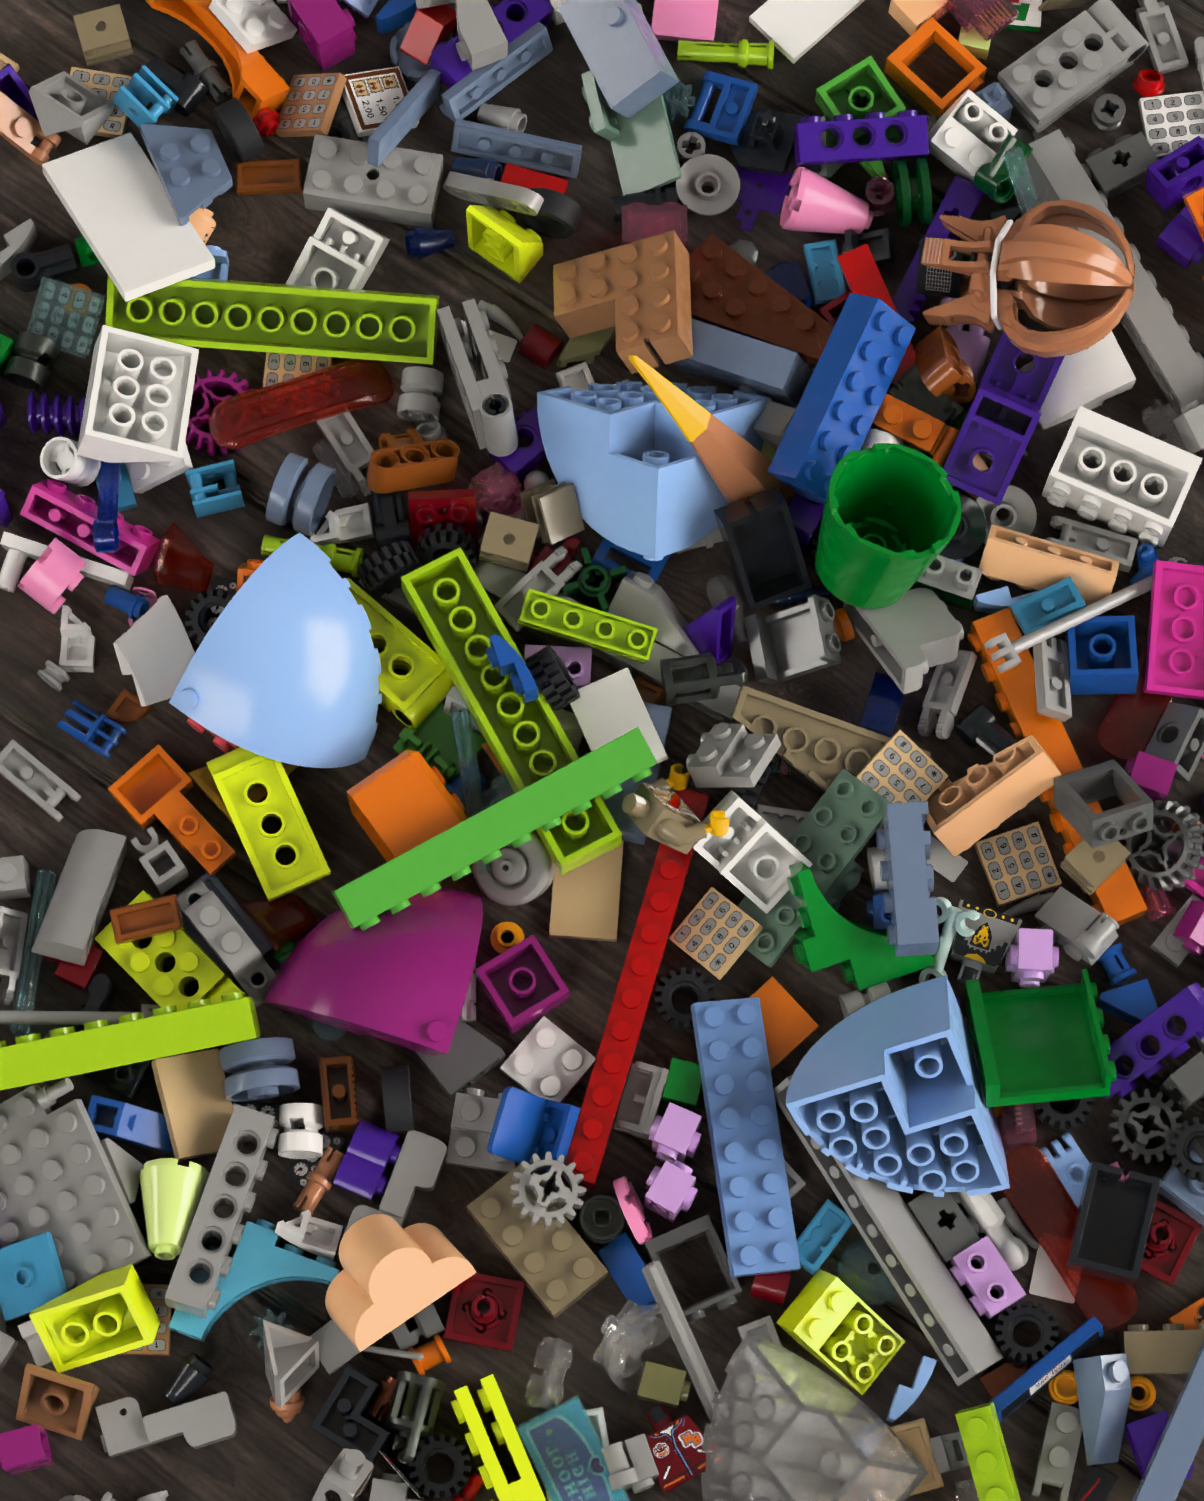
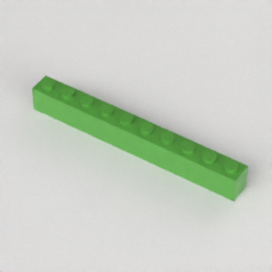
M637 727L333 891L332 894L351 929L360 926L361 930L364 931L379 923L380 919L377 915L390 909L392 914H395L410 906L408 898L419 892L425 898L441 889L439 882L451 876L453 881H456L471 873L469 865L481 859L485 865L502 856L499 850L502 847L511 843L515 849L532 839L530 832L542 827L543 831L546 832L563 823L560 818L561 815L572 810L574 816L589 809L592 807L590 800L602 794L605 800L623 790L620 783L630 778L636 783L653 774L650 767L657 764V761L640 729Z

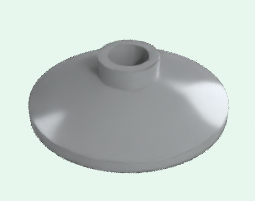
M713 154L698 155L689 159L680 168L682 177L676 180L677 196L681 203L691 212L703 216L718 215L727 211L736 202L740 192V178L735 167L725 158ZM710 186L713 188V192L704 193L702 188Z
M1009 484L1000 506L981 497L975 499V502L984 512L987 522L986 538L983 543L986 544L992 524L1027 535H1031L1037 520L1036 507L1032 498L1023 489ZM1001 508L1009 511L1008 515L1004 518H999L996 515L997 511Z

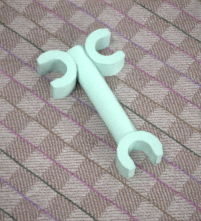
M944 897L936 898V905L942 909V915H937L938 924L945 923L939 938L940 943L937 954L933 956L935 965L924 969L920 973L919 983L928 981L930 974L935 975L936 978L944 975L947 976L944 967L955 933L957 931L964 937L974 935L975 931L965 925V919L969 918L974 921L979 919L980 914L977 911L966 910L962 912L960 908L952 906L948 899Z

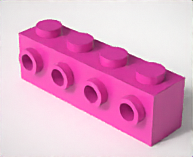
M46 479L32 485L20 515L133 576L149 569L161 540L152 536L153 532L141 525H131L124 521V516L116 511L103 510L95 505L96 502L92 498L83 494L76 495L66 490L67 486L58 480Z

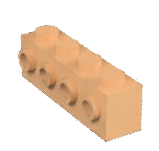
M992 524L978 569L983 570L982 574L990 580H1004L1015 583L1024 590H1042L1065 578L1071 577L1086 606L1111 595L1117 577L1119 561Z

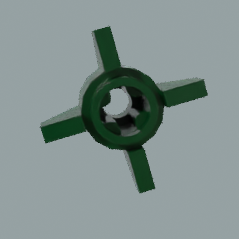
M587 547L580 549V555L584 569L581 570L578 581L562 587L563 595L580 598L583 603L589 606H597L599 610L608 612L607 600L610 596L611 587L627 575L626 566L623 565L608 572L600 565H592Z

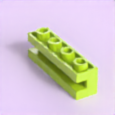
M530 588L525 592L516 622L518 625L642 664L649 660L658 628Z

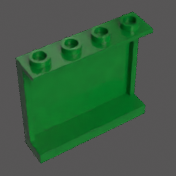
M1082 969L1081 983L983 993H981L979 979L965 980L964 1004L985 1108L1110 1096L1111 1082L1116 1081V1067L1114 1060L1108 1061L1107 1055L1110 1054L1108 1034H1102L1101 1028H1104L1102 1008H1096L1095 1002H1098L1096 982H1090L1087 969Z

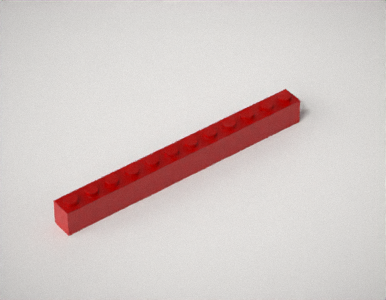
M688 789L676 790L675 792L702 822L707 811L709 795ZM660 843L564 1164L566 1166L573 1162L576 1164L573 1174H583L584 1178L578 1184L582 1187L595 1190L692 862L695 851L693 848H691L688 854H684ZM561 1175L562 1181L567 1182L566 1179Z

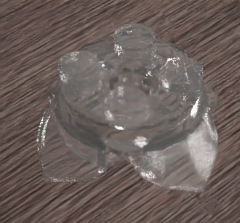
M628 1300L616 1317L612 1314L609 1315L601 1327V1333L604 1334V1337L594 1353L593 1360L605 1368L610 1379L622 1391L637 1394L643 1374L644 1362H642L641 1354L645 1349L656 1348L670 1336L661 1315L662 1307L660 1303L638 1305Z

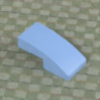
M1008 586L976 595L972 605L975 611L993 614L1008 607L1010 608V605L1041 590L1011 598Z
M923 1356L912 1387L898 1385L886 1421L893 1423L915 1402L928 1383L937 1360Z

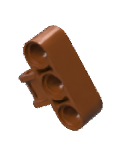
M938 326L914 346L920 378L936 397L944 393L952 401L955 400L959 404L967 403L972 400L976 393L973 372L960 357L959 348L954 338L944 327Z
M409 428L405 433L393 435L388 432L382 433L379 438L380 449L371 453L366 485L375 493L387 494L450 482L456 475L460 453L459 445L449 439L423 441L415 428Z

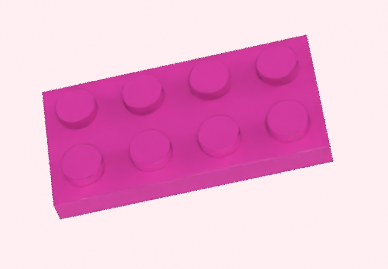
M1156 560L1153 563L1144 693L1204 700V566Z

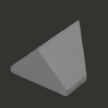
M263 1319L265 1374L275 1405L282 1407L319 1369V1341Z

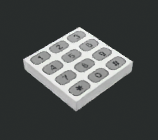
M1203 91L1139 99L1138 105L1143 133L1158 159L1163 158L1197 136L1204 140Z

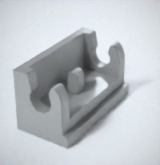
M636 1061L635 1064L632 1063L613 1130L649 1140V1132L658 1112L669 1069Z

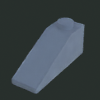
M1127 1353L1074 1359L1073 1366L1087 1466L1118 1462L1132 1389Z

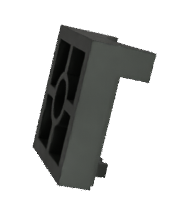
M915 364L887 392V394L944 422L947 426L964 410L955 400L952 401L944 393L939 397L933 395L921 380L918 367ZM902 441L903 446L915 449L921 453L923 452L922 450Z

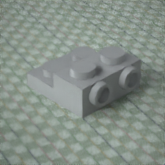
M743 723L714 724L710 732L702 734L700 747L697 752L688 755L686 767L696 788L755 787L781 746V742L777 734H748Z
M464 1088V1093L456 1092L446 1164L508 1174L515 1168L516 1162L490 1154L487 1150L503 1093H498L497 1099L484 1097L485 1091L476 1088Z

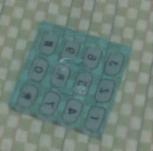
M42 276L26 331L51 339L59 345L61 351L88 359L106 296Z

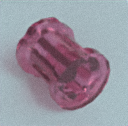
M876 177L867 183L863 200L869 203V210L873 211V216H883L886 212L890 211L895 193L892 182L883 177ZM876 194L882 195V199H876Z
M1159 882L1156 890L1149 887V885L1139 890L1150 916L1148 918L1149 924L1163 921L1178 912L1176 907L1171 906Z

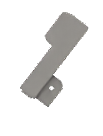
M415 1130L408 1131L379 1210L366 1205L355 1207L345 1232L356 1221L372 1214L388 1215L395 1219L402 1227L415 1191L430 1192L435 1189L447 1157V1146L432 1136Z
M225 1391L142 1417L139 1403L132 1397H125L95 1407L103 1433L100 1438L104 1452L108 1453L111 1458L184 1435L191 1447L198 1449L233 1438L237 1434L236 1417L230 1397ZM122 1409H126L127 1411L126 1415L124 1416L120 1414V1411Z

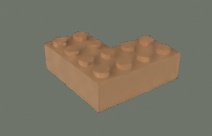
M674 230L553 265L554 317L569 338H575L615 326L616 352L631 374L638 371L630 362L628 355L639 357L652 368L659 367V360L646 343L649 341L665 365L693 357L689 252Z

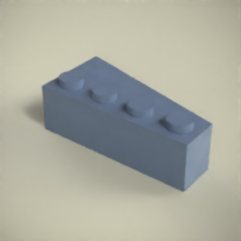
M928 801L887 804L882 828L876 830L878 850L883 849L885 860L880 861L881 881H887L888 893H883L884 912L891 914L892 925H887V941L889 946L894 945L895 957L937 954L940 943L936 897L930 896V892L934 891V869L932 864H927L926 860H930L931 833L930 830L923 831L926 816L929 814Z

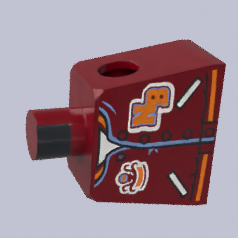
M664 1404L655 1407L645 1414L655 1431L647 1436L646 1439L659 1472L657 1481L663 1495L722 1461L718 1451L687 1414L673 1421Z

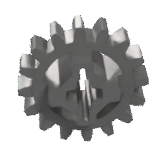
M1145 1089L1140 1098L1135 1091H1132L1129 1094L1130 1102L1121 1098L1117 1103L1121 1111L1113 1109L1110 1114L1111 1117L1117 1120L1108 1125V1130L1116 1131V1135L1110 1141L1111 1143L1120 1142L1122 1147L1118 1153L1122 1155L1126 1151L1130 1152V1162L1132 1163L1138 1156L1142 1157L1144 1165L1150 1163L1151 1157H1154L1157 1163H1161L1164 1160L1162 1152L1169 1155V1149H1171V1144H1169L1170 1137L1174 1138L1175 1136L1173 1131L1176 1127L1181 1128L1183 1126L1181 1123H1176V1119L1182 1115V1112H1172L1170 1108L1174 1101L1171 1099L1166 1103L1162 1102L1163 1093L1160 1091L1154 1098L1150 1097L1149 1089ZM1148 1105L1144 1112H1129L1134 1107ZM1160 1112L1165 1116L1168 1126L1163 1124L1159 1115ZM1145 1120L1150 1122L1149 1128L1151 1131L1148 1134L1142 1132L1143 1126L1140 1125ZM1124 1128L1130 1131L1133 1138L1132 1142L1127 1138ZM1149 1142H1163V1144L1157 1148L1145 1149L1147 1143Z

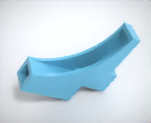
M257 1219L256 1224L247 1221L241 1241L235 1250L227 1278L221 1276L217 1289L221 1290V1295L216 1309H209L206 1319L175 1309L168 1327L174 1332L205 1342L206 1336L222 1314L244 1296L268 1285L288 1281H313L330 1285L336 1275L340 1273V1270L335 1268L336 1262L325 1257L317 1256L315 1261L304 1257V1250L295 1246L284 1244L283 1249L279 1248L282 1237L275 1233V1224L262 1219ZM210 1246L208 1250L213 1251L218 1248ZM197 1270L191 1275V1280L196 1283H204L209 1279L210 1274L205 1270Z

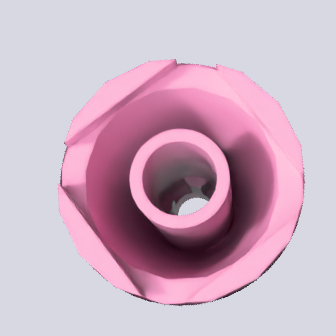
M797 167L789 183L792 186L789 196L785 195L780 216V226H782V229L787 231L845 234V230L852 229L857 234H861L863 229H869L873 219V211L869 210L868 202L808 168Z

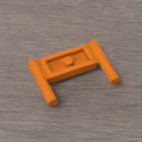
M887 393L872 423V426L893 434L900 440L932 455L931 459L941 467L960 432Z

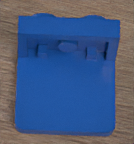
M508 1086L502 1094L487 1150L490 1154L519 1164L525 1161L530 1165L533 1154L536 1153L540 1160H543L546 1152H551L552 1160L556 1161L561 1154L564 1155L563 1164H565L581 1108L547 1100Z

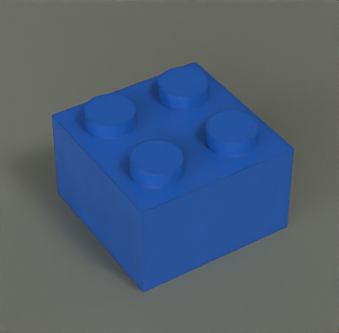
M1134 615L1096 616L1065 631L1071 695L1136 694L1139 672Z

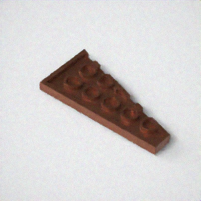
M713 233L689 255L692 318L797 352L802 360L817 365L834 328L831 324Z

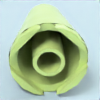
M159 1158L144 1163L143 1169L141 1168L139 1174L149 1251L154 1253L156 1258L172 1260L177 1255H180L209 1173L204 1167L189 1161V1167L178 1165V1159Z

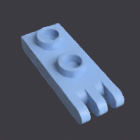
M1066 1132L1061 1136L1068 1148L1064 1150L1060 1142L1055 1139L1050 1142L1051 1147L1056 1153L1054 1157L1045 1146L1039 1149V1153L1078 1211L1090 1163L1071 1134Z

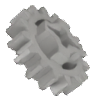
M546 1152L543 1160H540L539 1156L535 1153L531 1157V1165L522 1161L519 1165L522 1173L514 1172L511 1178L514 1182L518 1183L511 1185L509 1188L510 1194L517 1195L511 1205L512 1207H522L519 1215L520 1219L527 1215L532 1217L530 1226L534 1227L539 1220L543 1221L544 1229L548 1230L551 1222L555 1221L556 1225L560 1228L564 1224V1216L573 1220L576 1216L573 1208L581 1209L584 1203L578 1198L586 1192L585 1187L578 1186L584 1176L583 1174L574 1175L573 1170L576 1164L573 1162L568 1166L564 1165V1155L562 1154L556 1161L552 1160L551 1152ZM549 1169V1172L541 1175L534 1173L538 1170ZM561 1175L566 1179L569 1188L564 1186ZM552 1179L551 1193L547 1196L545 1202H542L544 1187ZM525 1192L531 1195L534 1206L527 1199ZM553 1206L561 1208L557 1211L545 1212L546 1209Z

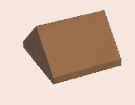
M27 1363L15 1420L31 1425L38 1424L44 1429L82 1441L100 1388L93 1383Z

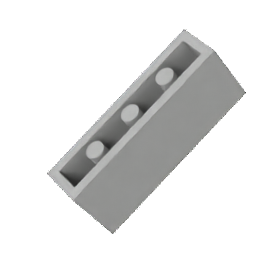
M86 829L76 835L34 942L33 953L81 966L85 965L127 855V836L100 829Z

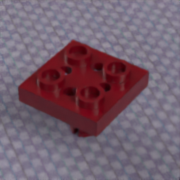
M439 488L431 491L408 492L411 544L414 552H416L420 535H425L428 527L435 531V524L441 523L442 529L447 528V523H453V530H456L458 525L463 527V534L469 531L472 535L471 540H475L476 549H478L475 489L449 490L444 488V490H441ZM442 548L436 551H451L452 549Z
M1156 1199L1144 1251L1147 1257L1151 1256V1252L1153 1256L1151 1259H1146L1143 1256L1140 1271L1171 1287L1202 1225L1193 1218ZM1170 1245L1171 1250L1176 1247L1175 1252H1169L1167 1247Z
M475 1273L453 1288L443 1338L445 1340L512 1352L525 1282ZM466 1303L471 1304V1312H469V1305ZM464 1304H466V1305H465V1310H466V1312L463 1311V1305H464ZM499 1310H500V1316H501V1317L504 1316V1311H503V1310L506 1311L507 1316H506L504 1319H499V1318L497 1317ZM479 1324L486 1326V1331L484 1333L477 1332L476 1328H478L480 1331L484 1329L483 1326Z

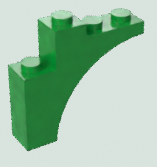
M802 861L789 865L791 876L787 877L788 886L793 897H798L800 908L796 909L797 917L803 929L806 928L794 933L797 944L793 945V952L799 965L803 964L810 972H814L841 963L840 970L845 982H850L858 991L935 965L933 955L895 957L894 945H888L887 930L873 929L860 925L840 915L821 894L807 865Z

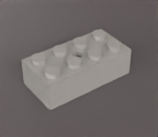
M315 134L303 190L305 209L326 212L328 208H333L348 216L433 229L444 172L442 154L395 147L378 167L368 164L367 161L368 142Z

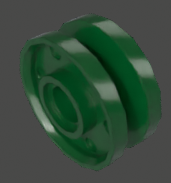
M924 156L916 157L914 159L913 172L910 173L903 158L895 159L893 163V191L899 226L901 228L909 227L912 212L916 211L921 225H930L932 220V192L926 158Z

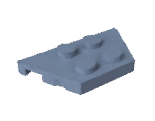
M155 124L140 125L141 136L180 226L186 225L189 222V216L198 208L204 210L213 202L216 196L222 195L233 186L232 176L211 129Z

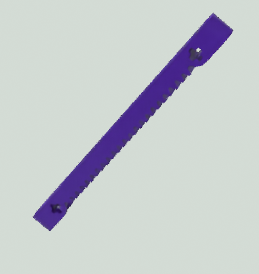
M958 174L955 175L924 238L961 240L960 237L945 229L940 220V215H953L954 217L957 215L958 217L962 216L972 220L984 195L983 192L974 186L973 181ZM920 246L892 300L898 314L912 325H914V322H917L919 312L923 310L925 300L929 298L927 294L916 293ZM796 493L789 506V511L799 545L807 550L821 524L824 505L818 502L809 503L807 499Z

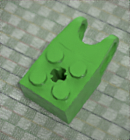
M871 55L816 89L815 101L824 115L830 117L831 121H833V116L852 114L853 120L866 119L865 114L874 112H885V118L898 117L897 112L906 110V107ZM857 101L860 105L866 103V107H856L855 102ZM893 127L886 129V139L890 143H898L900 140L898 130ZM861 129L854 130L853 139L855 143L865 146L868 142L866 132ZM882 161L858 162L878 184L882 185L887 182L888 176Z

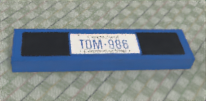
M1095 1316L1082 1324L990 1401L994 1402L999 1423L1068 1367L1074 1359L1080 1357L1104 1337L1103 1325Z

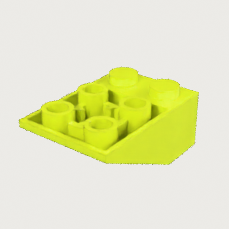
M821 1269L816 1272L776 1322L798 1344L861 1395L867 1391L906 1342L838 1277Z

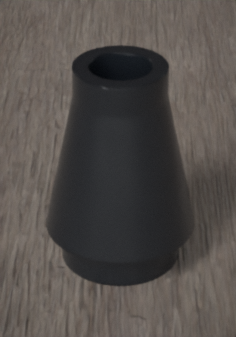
M191 1352L188 1357H183L164 1395L176 1405H181L185 1399L211 1379L209 1375L214 1370L213 1367L198 1354Z

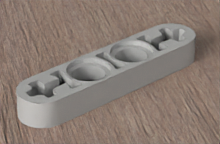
M452 171L449 172L442 186L446 192L459 199L532 216L538 214L544 202L542 196L528 188Z

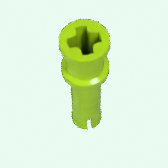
M748 39L739 40V43L678 40L677 61L738 63V66H741V68H746L747 65L767 66L768 69L773 70L775 40H770L769 43H752Z
M265 534L261 545V555L270 556L289 539ZM331 542L325 546L317 545L331 559L329 563L335 570L351 573L352 577H359L356 570L363 563L364 550L362 548H357L355 551L337 547L335 543Z

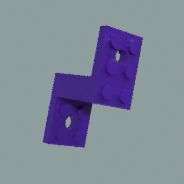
M1003 331L978 385L975 396L968 407L965 421L943 467L947 473L946 479L950 484L1000 506L1041 417V407L1065 357L1043 358L1029 354L1034 358L1035 366L1029 372H1021L1015 365L1016 359L1021 354L1028 353L1022 352L1013 345L1005 331ZM986 452L991 455L993 463L989 469L979 470L974 466L973 458L977 453Z

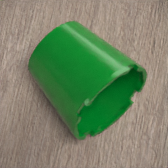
M891 443L873 444L872 448L860 451L855 449L839 461L829 480L815 554V566L818 576L827 590L835 597L849 605L864 609H879L890 606L907 593L951 541L960 523L961 501L958 490H953L951 484L946 479V471L938 463L915 449Z

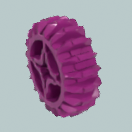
M208 369L206 371L207 378L201 379L198 374H195L185 442L187 447L195 444V451L199 454L207 448L208 455L213 457L216 449H220L222 456L226 457L228 447L232 446L235 452L240 450L239 441L249 445L250 438L248 434H256L258 431L254 423L261 421V415L257 412L260 410L261 405L260 401L254 400L257 397L255 389H248L249 383L246 379L238 382V375L235 372L226 378L225 371L222 369L219 370L218 376L213 377L211 370ZM223 392L230 395L225 397H217L213 393ZM202 398L204 401L203 408L196 412L197 416L190 419L194 405ZM210 404H212L215 410L219 409V413H222L223 423L218 416L214 417V413H211ZM243 407V413L239 422L231 429L229 420L237 414L236 410ZM216 429L220 434H209L203 431Z

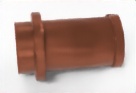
M389 1375L385 1381H380L382 1386L370 1407L366 1410L367 1413L373 1417L376 1416L378 1420L384 1423L396 1384V1379Z

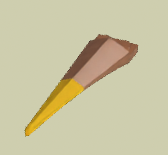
M628 355L630 362L652 389L691 444L727 504L742 500L744 504H748L749 496L776 486L789 508L796 492L767 472L772 462L768 457L639 357Z

